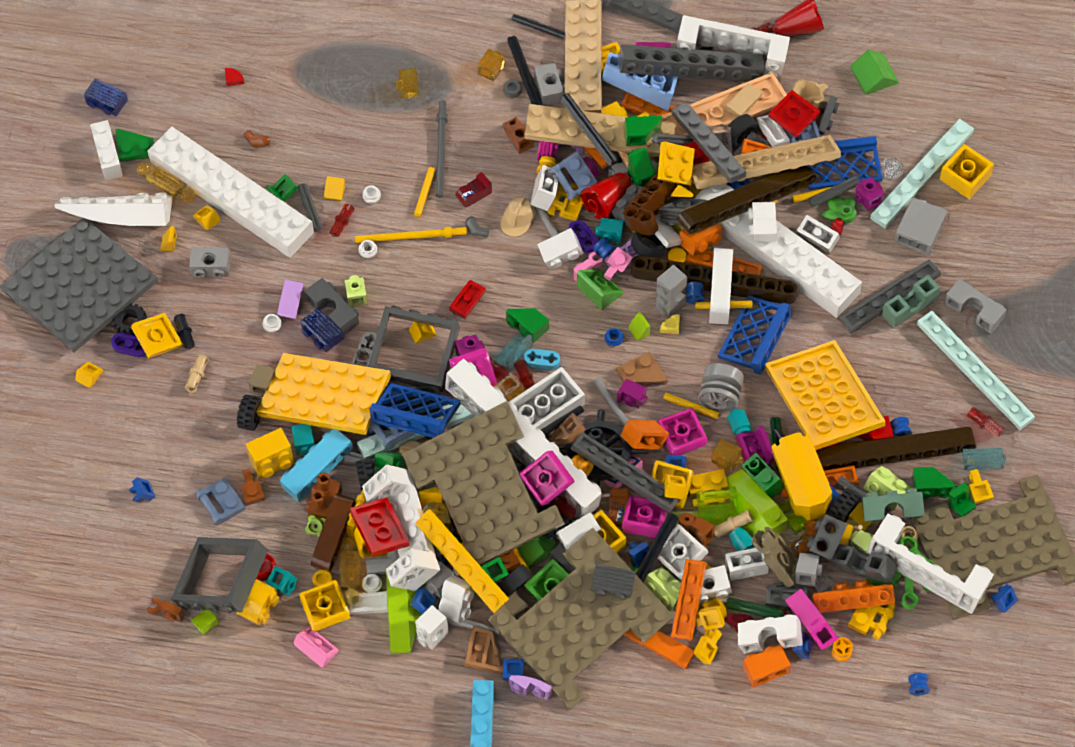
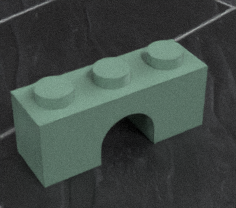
M927 275L913 284L912 290L905 297L902 298L898 294L884 303L882 316L895 328L936 301L939 297L940 287Z
M907 489L903 494H897V490L886 491V495L878 496L877 492L866 493V497L861 498L864 522L884 520V510L888 504L899 505L903 512V518L925 516L922 492H917V489Z

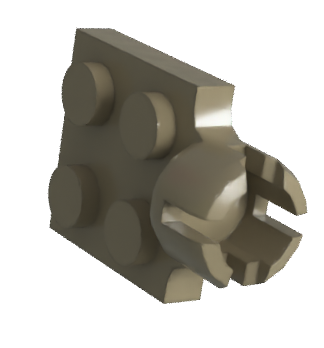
M765 527V532L758 530L752 537V544L759 552L764 554L765 564L773 570L778 579L787 588L794 585L799 557L778 533H774L771 528Z

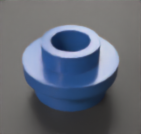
M611 328L605 333V342L609 346H618L623 342V333L617 328Z

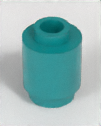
M740 409L730 411L727 420L733 435L737 436L740 433L751 432V425L745 411Z
M738 527L730 533V542L737 551L756 548L752 544L753 538L746 529Z

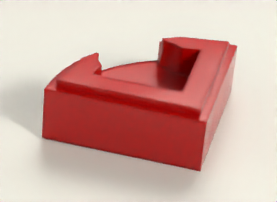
M225 68L227 86L245 84L244 78L238 70Z

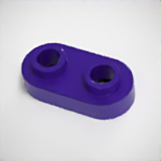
M581 220L573 221L569 225V229L571 228L576 234L583 252L592 253L594 246L598 242L597 237L585 222Z
M117 333L111 339L112 348L117 353L133 357H143L146 355L137 337L134 335Z

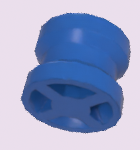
M603 238L596 243L593 252L599 254L600 258L604 261L616 247L610 245L609 241Z
M700 282L687 283L685 287L687 292L686 302L690 304L703 302L704 295L702 292L704 291V285Z
M898 417L890 421L893 437L912 435L907 417Z
M914 673L908 676V682L911 684L909 688L911 695L921 696L930 692V687L927 685L928 675L925 673Z

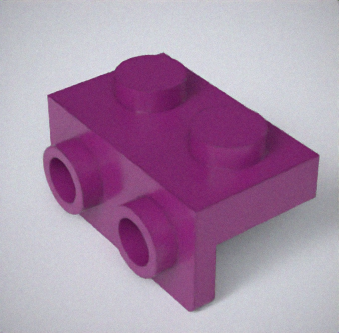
M762 425L758 426L753 432L737 434L735 439L744 461H747L757 453L769 467L771 466L774 456L768 441V434L764 431Z

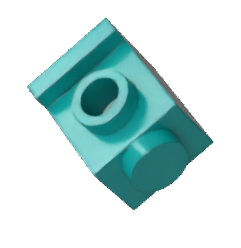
M601 218L600 225H596L595 236H599V240L606 238L609 243L617 242V246H621L623 221Z
M275 566L266 584L276 588L278 592L289 596L296 589L298 578L290 572ZM279 574H281L282 578L277 585L275 584V581L277 580Z

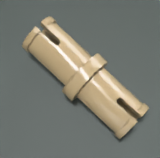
M197 356L193 368L189 371L190 376L184 387L186 391L191 393L197 391L209 361L206 356Z
M748 510L735 517L730 516L727 518V521L715 526L714 534L717 538H720L738 527L753 522V517Z

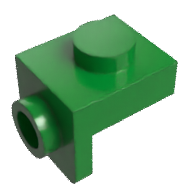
M284 174L273 186L267 184L265 188L285 202L298 189V186L288 175Z
M965 483L953 487L949 492V506L959 517H963L976 509L975 503L969 498V487Z

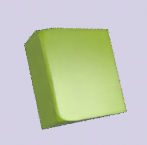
M639 312L630 323L629 330L635 339L640 341L649 336L650 325L642 313Z
M204 610L191 619V622L202 635L219 624L217 617L208 610Z

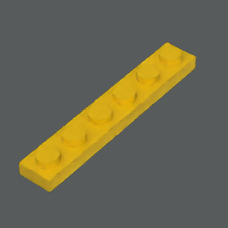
M430 509L418 519L415 524L492 612L498 611L509 600L503 591Z

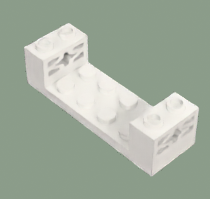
M683 15L676 48L695 50L696 44H701L705 47L711 46L720 50H730L737 53L761 54L762 57L767 58L763 76L773 72L777 80H781L790 37Z
M385 465L362 487L368 503L388 498L410 541L408 547L398 549L400 558L386 569L390 585L416 591L439 572L440 568L432 542L415 524L423 515V511L410 471L404 468Z
M887 514L873 536L867 554L870 555L871 552L889 556L898 566L896 571L972 614L987 590L994 574L988 568L976 564L966 582H962L956 575H950L940 566L927 562L923 556L915 555L908 551L904 545L896 544L905 523L898 516Z

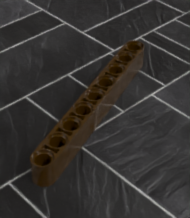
M808 165L800 166L797 169L782 170L779 173H774L688 208L678 215L677 221L688 234H694L747 212L748 208H752V202H771L808 187L816 180L817 175Z
M642 255L635 256L631 261V274L636 279L657 282V278L672 265H675L687 276V283L700 282L704 285V291L711 292L712 280L710 279H712L713 267ZM732 271L731 282L735 284H731L730 295L745 298L753 296L765 301L781 304H792L796 300L797 285L793 281Z
M961 427L824 447L816 450V453L825 471L852 465L855 468L964 453L974 450L976 442L972 428Z

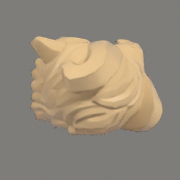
M804 79L795 82L794 92L817 109L825 107L823 92L828 88L827 84L822 83L818 85L817 82Z

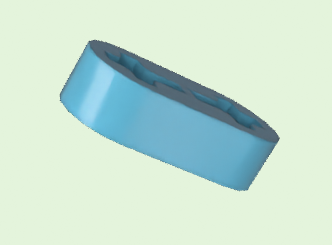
M529 349L524 354V362L529 368L556 370L560 366V356L555 351ZM532 356H535L534 361H530ZM551 358H554L553 363H549Z

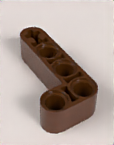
M657 172L624 209L623 216L628 228L644 235L655 234L658 231V224L654 213L676 189L677 184L658 180Z
M336 493L315 547L311 566L331 572L347 531L346 526L349 520L350 508L355 507L356 499Z

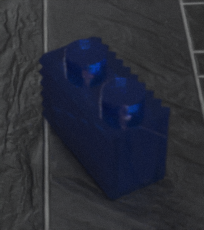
M96 78L86 89V92H84L85 101L89 107L99 108L105 114H112L115 117L128 101L125 91Z
M315 308V310L300 321L301 332L304 336L312 338L315 346L319 350L323 349L326 353L344 339L343 331L319 308Z

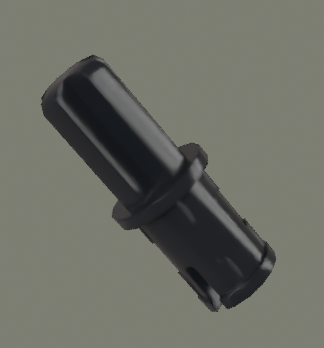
M177 314L174 317L178 329L177 334L181 337L184 348L190 350L195 347L191 335L192 329L188 326L185 314Z

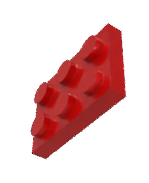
M387 497L350 508V514L372 557L409 546L410 541Z

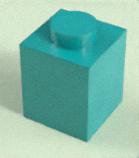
M299 424L291 426L296 455H307L309 449L314 445L311 425Z

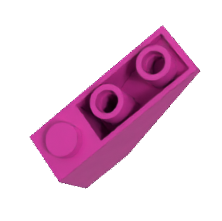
M802 589L785 600L820 650L825 649L838 639L830 625Z

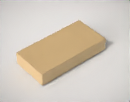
M747 83L726 105L725 109L736 117L741 116L762 97L763 92Z

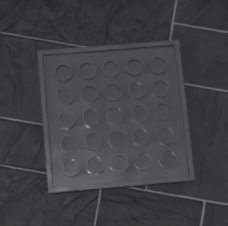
M82 218L1 285L0 288L3 293L74 353L109 324L113 317L156 284L158 278L90 221Z

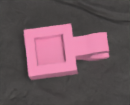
M617 247L607 261L610 268L604 274V278L610 281L617 271L622 274L633 257Z
M592 252L589 255V260L587 259L575 266L574 280L576 282L578 270L595 269L602 265V258L597 261L593 260L596 258V252Z

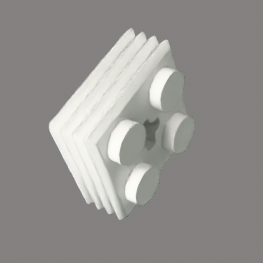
M678 524L672 530L657 558L682 580L686 559L701 561L708 553V550ZM678 549L683 550L684 554L682 556L678 555Z

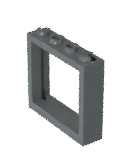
M394 305L391 307L385 306L368 367L389 370L391 381L418 387L431 385L437 387L440 392H443L446 374L450 368L449 359L453 357L455 341L458 339L460 332L459 322L453 318L441 319L435 314L423 315L419 311L412 309L405 311ZM390 317L451 330L438 378L377 365Z
M198 537L171 600L186 611L191 609L199 612L208 610L214 613L218 611L226 613L242 612L268 549L257 539ZM209 554L245 555L228 597L192 595Z

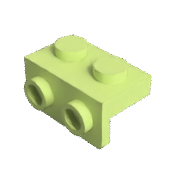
M883 466L870 474L863 487L869 493L877 492L878 496L886 495V491L897 490V494H903L905 490L913 489ZM897 504L887 505L893 511L898 507Z
M661 566L647 575L644 584L671 613L678 603L681 583Z

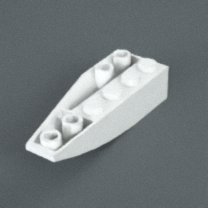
M138 193L135 196L80 197L78 199L62 197L54 205L55 208L72 215L108 224L166 226L170 221L172 195H167L166 193H156L155 195Z

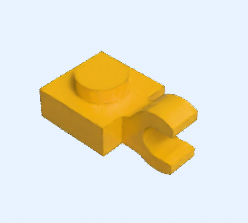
M978 469L969 471L968 478L971 484L968 487L975 505L993 500L994 496L988 480H981Z
M719 606L699 610L695 627L703 625L704 630L721 628L725 624Z
M715 628L714 632L711 629L706 630L693 652L707 665L711 664L719 649L716 643L722 633L717 628Z

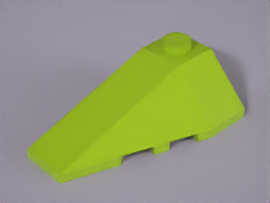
M743 469L726 478L736 514L739 515L748 510L753 517V522L741 526L742 529H746L751 537L758 530L765 532V527L771 528L774 533L778 534L787 529V517Z
M386 571L390 653H411L417 634L415 621L422 615L410 604L416 591L392 587Z

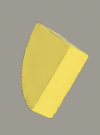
M680 314L672 315L661 324L660 333L679 334Z

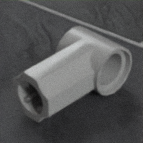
M398 551L389 552L386 556L366 558L367 575L386 574V569L400 558Z

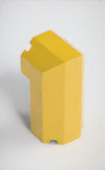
M797 432L782 437L779 440L780 444L778 446L776 444L772 445V454L787 489L794 514L799 517H805L806 520L810 521L821 518L827 513L832 503V490L810 435L805 433V436H802V433Z

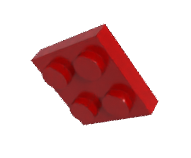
M791 90L769 112L768 117L797 138L820 115V110Z

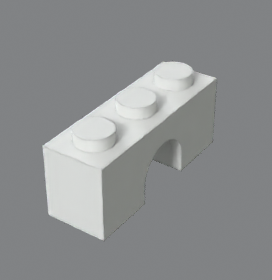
M108 120L90 124L105 181L122 177L123 174Z
M788 614L779 618L767 617L764 620H747L744 623H738V646L744 654L764 651V642L771 635H777V640L783 648L803 646L802 623L797 615Z

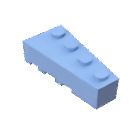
M609 52L602 75L603 81L666 111L669 110L678 77L620 73L618 55Z

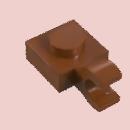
M250 468L242 470L246 484L241 485V490L246 506L265 501L260 481H253Z
M152 598V603L156 604L157 607H147L150 614L163 613L167 620L182 622L185 616L182 607Z

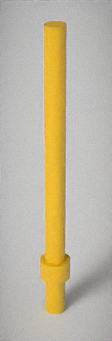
M444 227V229L360 235L355 236V243H362L365 240L378 242L442 236L452 238L455 235H467L466 227Z

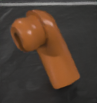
M247 130L244 133V137L255 148L265 147L270 144L268 136H255L251 130Z

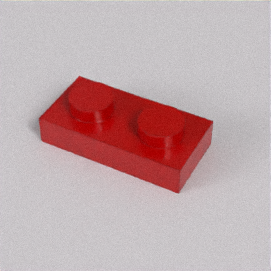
M469 280L449 306V311L466 319L486 292V288Z

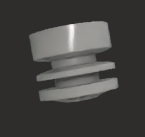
M714 363L705 367L702 378L703 384L700 387L698 396L700 404L719 412H730L736 409L744 380L743 373L733 366L721 363Z

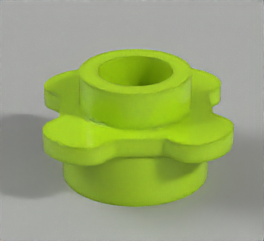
M310 515L308 517L309 522L305 527L306 533L319 537L326 519Z

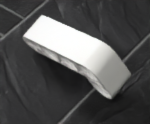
M714 248L710 324L728 325L733 249Z

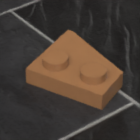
M650 352L616 368V372L622 382L627 378L642 386L650 385V383H661V385L668 383L667 378Z
M572 413L547 440L556 445L571 444L586 429L580 419Z
M472 627L464 666L502 675L503 667L499 661V653L494 643L495 639L492 631Z

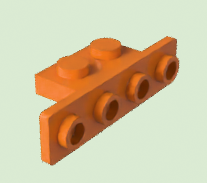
M866 579L857 580L854 584L839 582L836 583V586H832V591L813 593L814 606L820 613L895 604L893 584L873 586L872 581L868 582Z

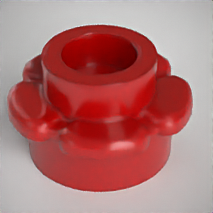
M836 218L835 221H831L830 229L842 235L843 220Z

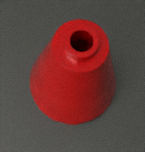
M804 0L776 19L775 25H772L776 35L786 37L824 30V25L814 0Z
M618 172L584 188L581 191L583 194L580 195L584 207L589 213L593 211L596 214L594 216L596 219L608 218L616 206V202L623 197L627 188L631 186V179L626 173Z

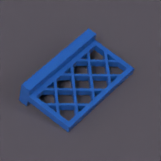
M876 136L834 141L842 155L841 158H837L838 162L835 166L827 161L820 162L816 169L808 165L814 173L823 178L821 183H812L809 186V190L833 187L845 181L843 179H849L850 177L847 174L851 169L860 174L858 177L859 182L870 178V176L865 174L869 167L877 172V176L872 177L875 182L883 180L876 146ZM873 151L874 158L871 162L862 157L865 152ZM847 154L857 157L853 164L844 159ZM859 159L867 164L864 171L855 167ZM840 162L849 167L845 174L837 169ZM822 164L831 169L827 176L818 171ZM833 171L841 176L839 181H833L829 178Z
M748 296L746 301L752 300L760 308L751 312L749 308L741 309L718 354V358L753 369L755 374L761 375L765 368V363L768 362L791 317L790 304L782 303V305ZM770 309L777 310L775 315L769 317L765 313V311ZM763 313L765 318L755 322L753 316ZM750 317L752 323L742 327V320ZM768 323V329L760 332L757 326ZM755 327L757 333L747 337L745 331ZM742 332L745 338L735 342L733 339L734 335ZM760 338L761 343L752 347L750 341ZM747 342L749 349L739 352L737 346ZM735 348L736 354L731 356L725 354L728 349ZM752 353L753 359L751 362L743 360L742 356Z
M391 383L377 404L372 403L369 410L373 423L434 438L444 433L445 427L460 407L461 402L457 399ZM393 391L401 392V394L391 396ZM411 396H417V397H418L417 399H414V400H410V401L408 400V397H411ZM402 399L405 400L404 403L398 405L395 404V401ZM429 400L436 401L435 403L429 405L425 404V402ZM389 403L392 404L391 407L383 406ZM420 403H422L423 405L422 407L416 409L412 408L413 405H417ZM448 404L453 405L452 407L447 409H443L442 407ZM408 407L410 411L406 412L402 411L401 409ZM439 407L440 411L430 414L429 410ZM422 412H426V413H427V415H425V416L418 415V414H419V413H422ZM441 416L444 417L443 420L435 419V418H438V417H441Z

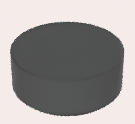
M517 80L506 81L503 86L504 94L509 98L518 97L522 91L520 82Z

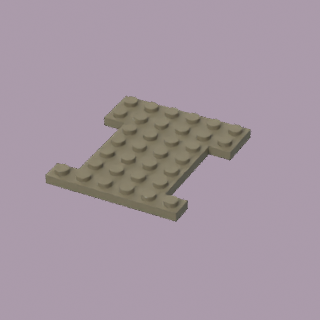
M508 401L402 454L417 489L420 490L434 482L437 483L467 552L480 566L565 524L556 505L540 513L537 512L524 481L519 475L518 468L507 445L525 436ZM452 566V568H453V570H454V572H455V575H456L457 577H460L461 575H460V574L456 571V569Z
M1038 474L1019 480L1018 484L1024 498L953 519L947 503L924 509L925 516L909 518L913 528L918 533V540L926 558L932 560L935 565L940 566L946 573L956 575L964 583L976 564L988 568L994 574L987 590L1056 568L1064 585L1075 582V555ZM986 592L972 614L944 599L953 620L991 608Z
M591 528L563 553V556L575 570L524 615L516 620L503 605L488 618V621L541 680L552 686V692L568 710L585 696L572 680L628 630H631L644 644L674 617L636 574L632 595L630 598H626V600L614 598L615 595L611 594L598 596L594 594L595 591H590L596 564L631 570L594 528Z

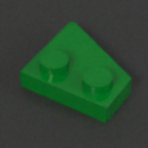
M115 129L119 162L149 158L148 150L154 145L153 138Z

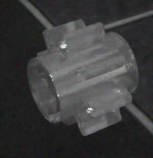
M886 157L881 163V173L889 180L892 178L898 179L903 174L901 169L903 164L897 158L888 159Z

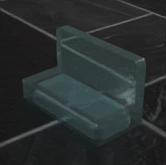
M517 333L494 359V363L510 373L524 357L525 352L532 348V336L528 334L524 338Z
M1002 448L963 449L962 451L964 470L1003 469L1006 461Z

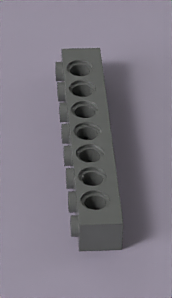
M621 45L617 58L620 73L749 82L763 76L765 71L761 54Z

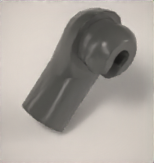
M473 216L466 219L465 225L471 235L488 238L489 228L480 227L476 221L477 219Z

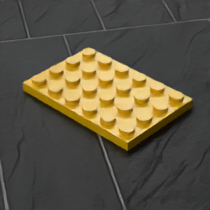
M835 340L765 363L767 373L804 435L809 433L815 450L885 426L884 418Z
M283 353L268 390H266L256 412L259 417L366 435L372 422L369 407L372 403L377 404L384 394L391 373L389 370Z

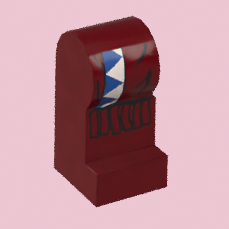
M481 172L476 175V179L460 187L456 191L455 196L464 207H469L492 193V183Z

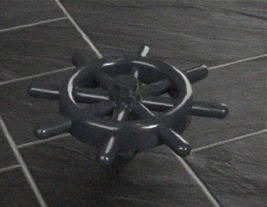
M603 409L598 410L597 421L583 424L586 429L584 431L586 435H590L591 438L612 452L621 455L620 457L629 463L632 455L649 453V449H634L620 436L624 426L620 427L615 423L605 421V411ZM604 433L612 435L606 441L603 439ZM618 440L623 444V447H611ZM574 442L559 448V452L562 455L568 456L571 460L574 455L578 454L571 449ZM594 465V469L587 476V479L596 483L599 488L601 481L614 478L596 465Z

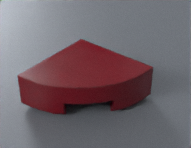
M730 614L724 619L737 633L738 623L753 620L747 614Z

